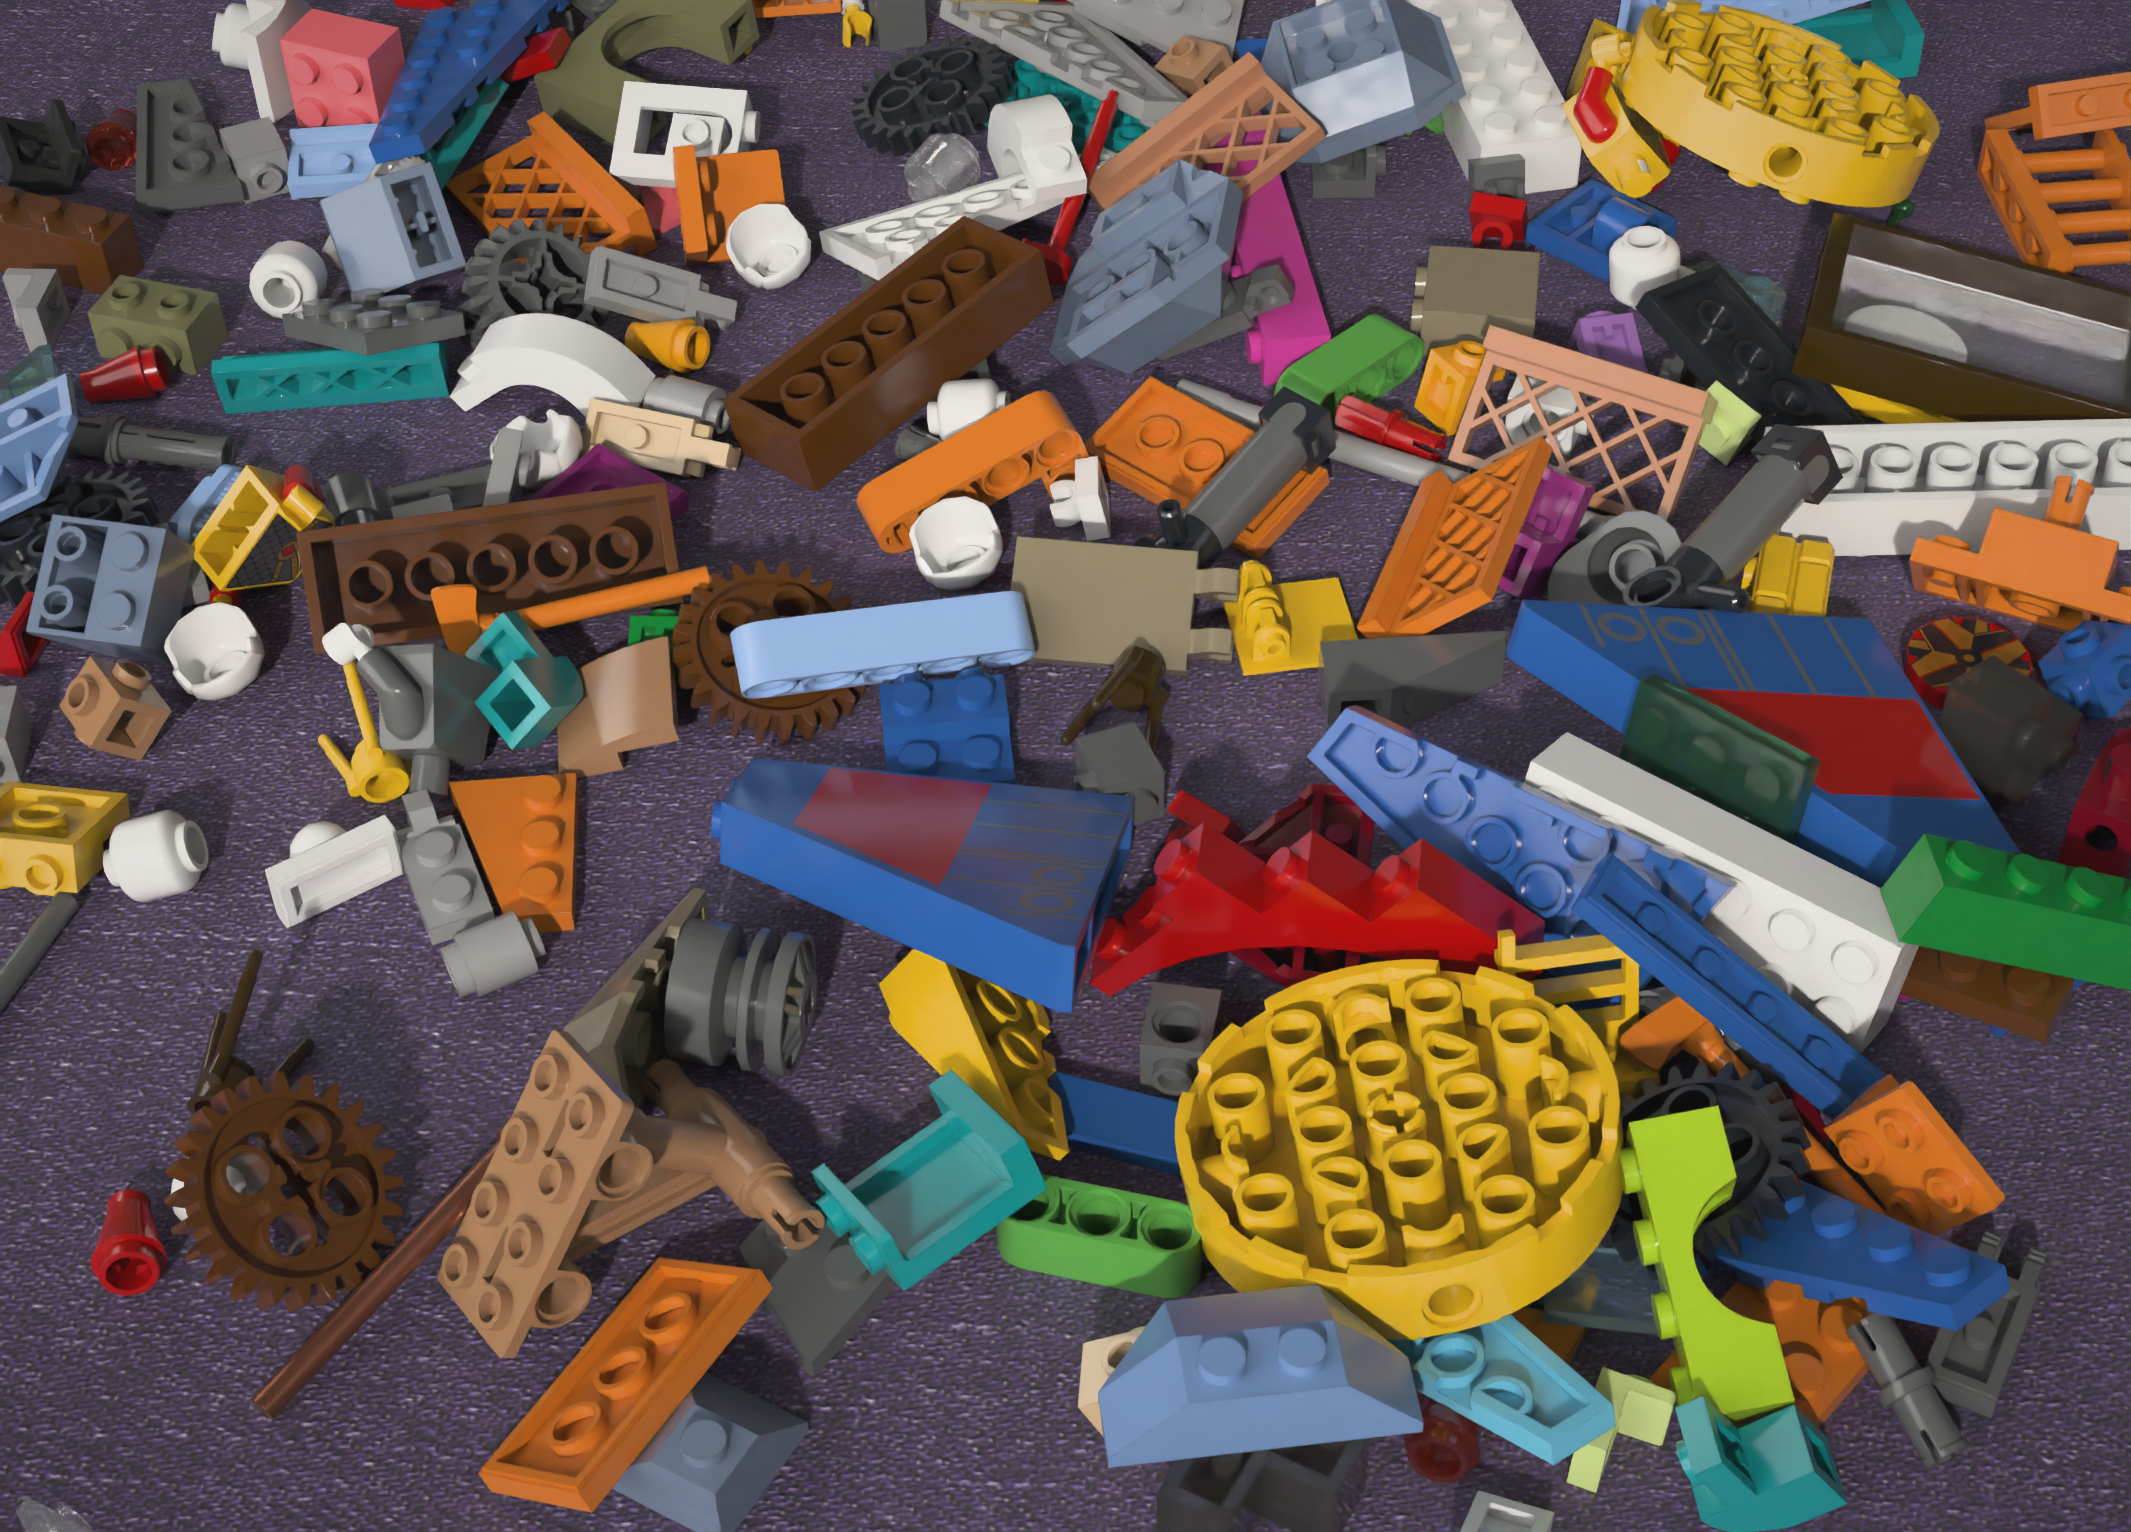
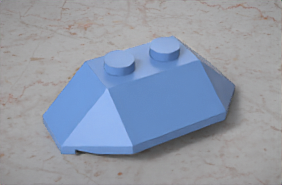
M66 373L0 405V522L45 501L61 478L79 421L73 380Z
M1319 1284L1164 1301L1098 1392V1404L1108 1468L1423 1432L1424 1424L1408 1357Z

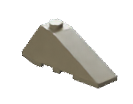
M693 888L563 1030L570 1033L633 1101L634 1106L641 1110L647 1099L642 1091V1079L649 1080L653 1084V1080L645 1073L653 1064L661 1061L666 1052L664 1035L665 998L675 948L684 926L691 918L710 920L706 889Z

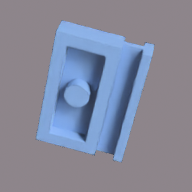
M378 123L290 129L291 146H289L287 185L291 199L329 197L363 183L376 165L368 145Z

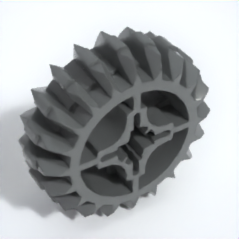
M542 217L535 219L529 228L519 218L511 223L508 230L500 225L493 229L489 239L480 240L474 249L475 256L470 257L465 265V273L470 277H467L462 284V293L472 297L465 305V314L480 315L482 317L475 325V334L485 333L491 324L517 315L515 312L518 315L530 313L553 314V312H562L564 308L575 309L573 319L589 324L597 329L602 327L609 318V311L583 303L591 252L585 254L580 249L583 244V235L575 236L570 241L564 237V223L557 224L549 232L545 227ZM527 258V264L521 272L513 271L510 276L498 275L501 264L512 259Z

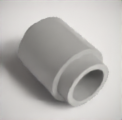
M670 375L666 378L657 377L647 388L643 409L695 419L702 422L703 425L714 427L712 441L718 435L723 434L730 424L723 402L727 395L722 388L675 375Z
M513 911L453 935L454 943L440 948L444 964L460 998L474 992L477 993L478 997H482L538 973L539 969L536 958L546 955L544 945L532 919L528 918L519 922Z

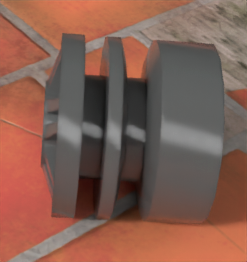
M691 918L684 926L677 942L666 991L664 1035L665 1046L670 1060L721 1066L728 1057L733 1042L736 1039L737 1060L741 1070L758 1072L762 1064L765 1063L768 1074L792 1076L800 1062L806 1039L812 1027L816 1007V951L812 935L789 931L781 941L778 930L762 927L755 936L747 956L746 937L742 925Z

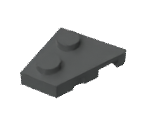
M804 1218L820 1236L810 1246L800 1250H792L783 1243L780 1236L763 1219L739 1245L740 1264L744 1268L760 1269L773 1288L765 1298L767 1309L779 1329H784L798 1352L799 1362L804 1371L815 1378L893 1289L896 1283L884 1270L873 1276L852 1249L848 1240L851 1236L845 1234L838 1238L826 1223L823 1229L816 1228L807 1218Z

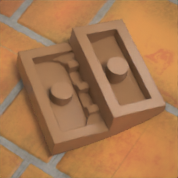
M668 636L624 647L604 655L577 670L583 684L584 694L582 700L557 726L559 774L576 773L577 779L624 770L623 751L679 741L675 668L672 664L673 650Z

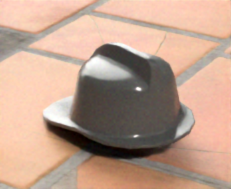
M1644 510L1624 512L1610 519L1569 549L1554 565L1548 580V601L1626 605L1623 600V591L1627 584L1638 574L1648 569L1662 566L1682 544L1676 529L1662 516Z

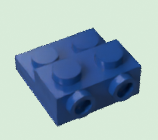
M969 668L959 672L955 678L927 681L921 675L910 673L899 676L892 684L879 685L886 771L1016 785L1003 674L988 675L981 669Z

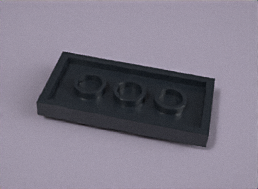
M1719 263L1645 292L1635 308L1652 326L1653 330L1665 340L1688 366L1689 370L1707 388L1717 380L1762 416L1750 434L1757 444L1764 437L1765 427H1773L1775 424L1788 426L1865 425V421L1831 384L1791 373L1797 347Z

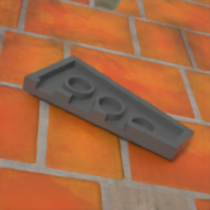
M188 78L137 84L136 200L140 214L152 212L168 214L184 208L245 201L241 183L237 175H234L230 161L225 151L221 149L212 125L208 124L204 109Z

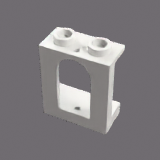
M624 81L609 174L636 200H639L641 186L676 188L673 164L667 163L665 155L646 154L653 110L704 114L725 118V121L729 123L732 129V139L729 146L720 155L749 152L750 143H757L759 140L761 128L760 112L753 111L748 91Z

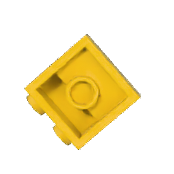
M11 781L5 782L0 787V889H7L13 886L25 887L36 895L54 896L57 892H65L70 895L78 893L104 868L103 842L112 834L116 826L130 817L128 794Z

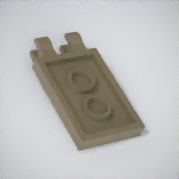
M1017 536L1011 591L1023 594L1036 650L1035 656L1025 662L1113 669L1120 655L1126 649H1130L1133 646L1152 651L1164 664L1165 674L1187 676L1189 658L1232 662L1234 646L1232 630L1223 628L1192 629L1195 599L1238 603L1240 588L1239 570L1230 568L1199 570L1200 556L1198 551Z

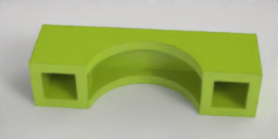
M1713 1106L1629 1122L1625 1143L1626 1148H1622L1619 1154L1622 1188L1625 1194L1637 1192L1643 1219L1633 1221L1636 1247L1642 1266L1655 1264L1661 1292L1651 1294L1654 1321L1661 1340L1673 1338L1679 1367L1669 1368L1671 1390L1676 1394L1675 1406L1678 1407L1704 1396L1737 1428L1793 1405L1795 1399L1776 1326L1748 1319L1724 1306L1713 1296L1702 1281L1694 1260V1234L1703 1220L1712 1211L1731 1199L1737 1178L1719 1107Z

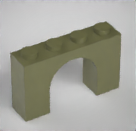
M618 0L570 43L569 48L556 68L534 76L543 111L556 121L614 144L624 81L652 83L619 68L635 55L661 47L685 48L731 65L760 37L752 0ZM653 110L648 142L667 125L664 111Z

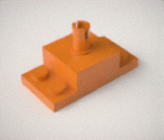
M2057 476L2055 478L2054 488L2043 520L1994 508L1979 554L1970 552L1971 546L1960 539L1946 535H1935L1933 541L1917 537L1909 559L1913 589L2065 633L2076 628L2084 620L2131 624V587H2120L2118 593L2110 591L2116 574L2119 542L2079 531L2088 503L2095 491L2093 485L2081 479H2078L2071 502L2067 503L2072 489V477Z

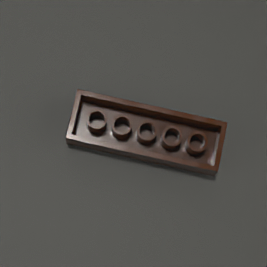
M961 217L723 399L737 444L741 448V453L816 493L897 427L911 418L928 402L937 397L941 386L945 382L958 380L1054 304L1042 251L971 218Z
M666 482L296 532L314 653L318 656H329L322 643V638L340 623H348L351 626L362 624L369 627L375 637L373 649L382 646H400L444 639L431 597V590L440 586L453 584L475 585L477 590L476 612L501 614L502 612L515 611L679 572ZM683 596L591 618L681 606L684 603Z

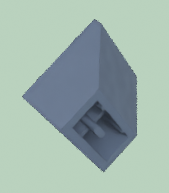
M431 162L376 177L319 201L351 293L359 290L381 289L384 291V296L457 275L466 265Z
M52 514L26 632L112 657L170 664V659L164 649L165 640L178 620H180L195 548L165 528Z

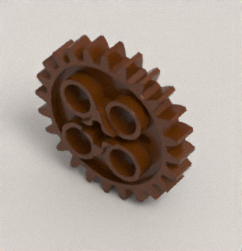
M762 559L757 560L754 574L747 575L737 563L732 564L729 582L713 572L710 574L708 590L697 586L692 589L690 604L681 605L677 625H674L671 645L675 646L672 664L674 668L680 669L677 683L679 689L694 688L690 703L693 709L708 704L712 706L709 724H717L725 717L733 720L731 736L735 738L746 726L754 728V737L757 744H762L768 730L776 731L782 745H788L793 729H798L807 741L813 740L817 722L825 729L832 731L835 729L839 714L848 717L852 714L856 698L863 697L866 685L769 698H745L741 693L731 639L723 633L732 632L734 629L748 623L781 618L780 616L784 615L796 617L850 610L853 598L848 595L834 600L831 597L834 581L831 579L823 582L818 587L810 584L812 579L811 568H806L798 578L790 576V568L787 561H782L777 574L768 573Z
M277 1071L265 1079L263 1086L254 1075L250 1076L236 1085V1093L227 1087L210 1098L212 1108L204 1106L189 1118L196 1131L188 1130L174 1141L176 1148L189 1158L178 1159L166 1167L165 1171L170 1177L184 1182L183 1188L164 1198L166 1205L186 1209L187 1217L171 1228L172 1234H194L198 1242L188 1251L185 1259L191 1262L205 1256L210 1258L213 1264L205 1280L209 1285L227 1275L234 1278L231 1288V1300L235 1302L246 1297L256 1288L259 1310L266 1311L279 1304L282 1297L289 1312H296L309 1305L310 1297L318 1307L337 1298V1289L345 1294L358 1287L362 1283L360 1273L367 1274L376 1269L382 1262L374 1249L381 1250L395 1242L396 1236L381 1223L389 1222L403 1214L402 1207L386 1200V1193L403 1185V1178L386 1175L383 1173L382 1168L383 1164L397 1155L395 1149H375L372 1141L379 1135L383 1126L381 1123H376L362 1129L356 1121L362 1112L364 1104L359 1100L342 1110L337 1106L340 1086L333 1084L316 1096L314 1095L313 1078L310 1074H305L293 1082L290 1089L283 1071ZM284 1128L293 1131L299 1137L302 1143V1156L294 1153L287 1146L284 1139ZM249 1137H252L256 1140L255 1146L249 1145ZM227 1166L237 1169L244 1176L247 1183L246 1195L237 1192L230 1185L227 1179ZM284 1184L290 1188L292 1193L288 1198L282 1194L280 1189ZM326 1187L335 1191L340 1196L343 1203L342 1216L335 1213L329 1207L325 1195ZM270 1226L278 1229L285 1236L288 1242L287 1256L278 1253L273 1248L269 1240ZM317 1235L323 1237V1245L317 1243Z

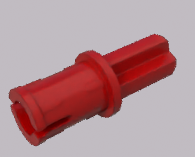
M1346 395L1336 408L1334 422L1338 427L1374 443L1436 463L1440 461L1442 455L1422 447V444L1433 449L1445 450L1447 436L1445 434L1434 432L1405 419L1404 412L1399 409L1389 412L1353 395Z

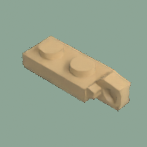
M590 398L582 435L583 450L581 455L583 456L599 443L644 469L690 478V475L703 478L706 465L737 471L741 448L733 447L727 443L712 441L714 427L703 425L702 422L695 419Z

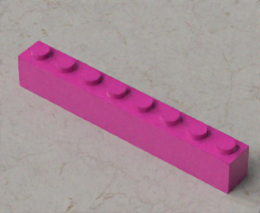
M1259 110L1257 113H1255L1253 116H1259V115H1261L1260 110ZM1266 130L1245 132L1242 146L1263 144ZM1232 133L1228 134L1210 149L1228 147ZM1258 160L1238 161L1234 176L1247 175L1257 167ZM1224 163L1203 164L1202 170L1212 171L1221 175ZM1280 174L1241 203L1235 232L1234 252L1228 277V283L1249 276L1253 270L1278 264L1290 284L1294 287L1291 303L1255 316L1253 327L1243 330L1246 331L1245 346L1248 363L1257 364L1263 386L1277 384L1279 378L1288 367L1331 340V333Z

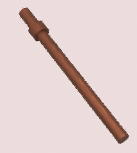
M510 1118L495 1133L498 1141L251 1398L253 1404L262 1413L273 1420L463 1220L470 1206L472 1194L481 1182L500 1142L502 1130Z

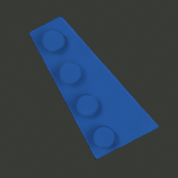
M1799 1180L1804 1190L1802 1197L1781 1198L1790 1216L1787 1221L1767 1217L1762 1222L1768 1236L1765 1242L1747 1234L1740 1239L1742 1246L1741 1257L1735 1258L1723 1247L1716 1250L1713 1268L1706 1269L1698 1255L1694 1256L1697 1270L1703 1276H1709L1715 1267L1736 1271L1740 1284L1766 1289L1773 1282V1279L1802 1286L1805 1298L1826 1303H1832L1835 1299L1857 1297L1865 1299L1868 1312L1954 1331L1960 1330L2011 1290L2004 1264L1802 1180Z

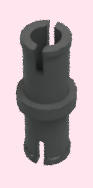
M1873 1313L1860 1320L1863 1326L1854 1324L1845 1332L1846 1335L1855 1344L1881 1389L1876 1396L1884 1410L1893 1409L1923 1460L1922 1464L1926 1470L1954 1458L1953 1453L1960 1454L1971 1446L1968 1440L1962 1436L1933 1386L1939 1380L1932 1368L1921 1367L1892 1317Z

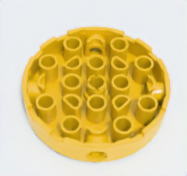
M1672 0L1668 1L1665 10L1656 5H1651L1645 10L1631 41L1633 46L1631 60L1628 63L1622 64L1618 72V84L1625 97V104L1636 110L1662 133L1699 156L1728 169L1729 177L1737 183L1748 187H1757L1759 183L1778 189L1784 198L1798 204L1806 205L1812 199L1852 207H1884L1900 203L1911 194L1939 136L1940 128L1935 114L1921 97L1910 94L1908 99L1904 97V93L1898 89L1901 81L1869 60L1864 61L1862 66L1859 67L1852 63L1850 57L1840 51L1841 45L1798 26L1749 10L1721 4L1717 13L1700 11L1702 5L1698 1ZM1764 55L1762 61H1760L1758 58Z
M1402 959L1345 967L1296 983L1265 999L1266 1011L1251 1019L1241 1028L1231 1023L1214 1039L1197 1061L1199 1073L1189 1091L1182 1092L1179 1098L1175 1117V1145L1187 1203L1191 1208L1194 1226L1198 1234L1200 1233L1202 1250L1222 1278L1239 1293L1319 1284L1385 1339L1418 1340L1425 1337L1462 1331L1495 1322L1540 1299L1573 1274L1598 1247L1610 1228L1621 1201L1623 1188L1619 1154L1621 1149L1624 1148L1620 1097L1613 1064L1601 1040L1591 1027L1568 1005L1564 1004L1557 1008L1535 995L1534 984L1508 973L1483 966L1479 967L1476 975L1460 972L1440 971L1439 960Z

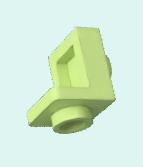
M1716 380L1706 392H1709L1718 401V405L1711 424L1706 423L1699 445L1727 466L1751 441L1752 437L1750 434L1762 416ZM1683 427L1682 431L1686 434L1688 428Z
M1602 1367L1595 1389L1613 1404L1616 1426L1573 1453L1566 1483L1596 1493L1617 1432L1661 1446L1667 1433L1676 1400V1394L1673 1391L1656 1386L1652 1381L1642 1376L1625 1375Z

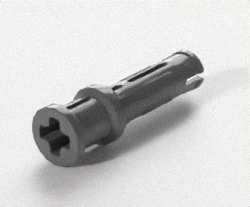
M77 410L79 421L67 455L69 460H74L78 455L103 458L106 464L120 466L129 460H140L157 464L216 471L223 464H234L236 447L235 443H232V437L208 436L161 428L140 427L133 425L131 420L122 415L113 414L108 419L83 416L80 410Z

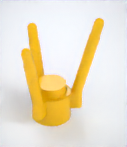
M353 661L349 665H343L363 741L356 746L351 763L329 735L321 734L318 737V742L345 779L351 797L362 796L369 802L386 803L397 799L407 790L411 781L412 761L383 752L379 744V736L375 729L361 678Z

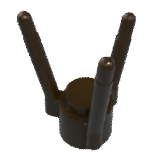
M1138 646L1126 649L1120 655L1109 677L1104 680L1097 694L1063 733L1060 739L1061 743L1065 746L1070 745L1104 705L1111 700L1116 707L1124 711L1132 712L1143 707L1148 708L1145 739L1156 756L1162 710L1169 698V693L1160 686L1165 676V667L1160 658L1152 651Z
M253 949L249 953L229 1014L227 1015L222 1011L218 1012L214 1017L198 1082L188 1101V1109L191 1114H194L204 1106L212 1108L210 1098L227 1087L236 1093V1085L250 1076H255L252 1066L242 1059L233 1057L232 1053L263 959L261 950ZM304 1038L268 1077L277 1071H283L287 1079L313 1049L314 1041L311 1038Z

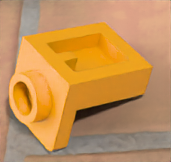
M1460 341L1455 345L1433 348L1429 353L1414 408L1447 436L1457 434L1487 351L1477 342ZM1497 368L1492 382L1503 380L1506 370Z

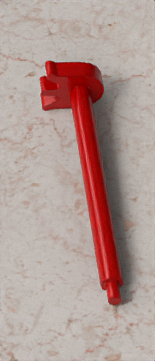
M1110 90L1107 98L1101 101L1079 159L1087 177L1086 193L1118 109L1116 100L1119 94L1114 90ZM1086 194L1064 199L1048 245L1032 242L1025 238L1022 239V242L1042 251L1048 281L1051 285L1063 284L1068 279L1073 263L1071 258L1065 253Z

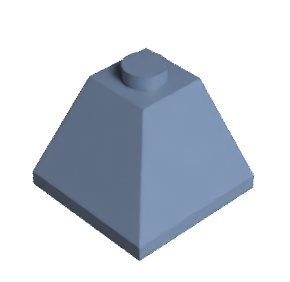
M705 1372L612 1489L695 1532H735L808 1433V1422Z

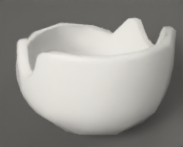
M757 204L741 212L728 227L726 238L727 253L737 272L748 283L757 288H765L767 290L780 289L797 280L811 261V240L808 238L805 226L784 205Z
M549 409L546 413L548 420L545 423H535L525 416H519L506 426L507 428L524 431L521 452L532 454L525 486L526 490L542 489L581 457L583 450L582 436L579 425L572 417L559 415L557 412ZM497 434V436L495 437L494 441L492 442V444L490 445V448H489V449H490V459H491L492 461H493V456H494V452H495V447H496V442H497L498 434Z
M967 496L946 498L928 507L917 518L909 532L916 563L927 582L933 583L935 587L949 591L971 588L992 575L1003 553L1002 536L990 508L985 503Z
M223 602L199 606L178 620L166 638L164 645L165 652L174 669L173 675L183 689L198 699L213 701L236 695L258 677L265 655L260 634L246 613L239 607Z

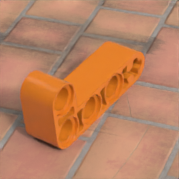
M1035 391L871 480L858 493L856 504L879 547L887 553H902L913 548L909 537L911 526L925 509L946 498L967 496L990 506L1037 479H1040L1049 496L1053 499L1050 485L1060 480L1075 481V460L1087 458L1089 455L1080 434L1053 393Z

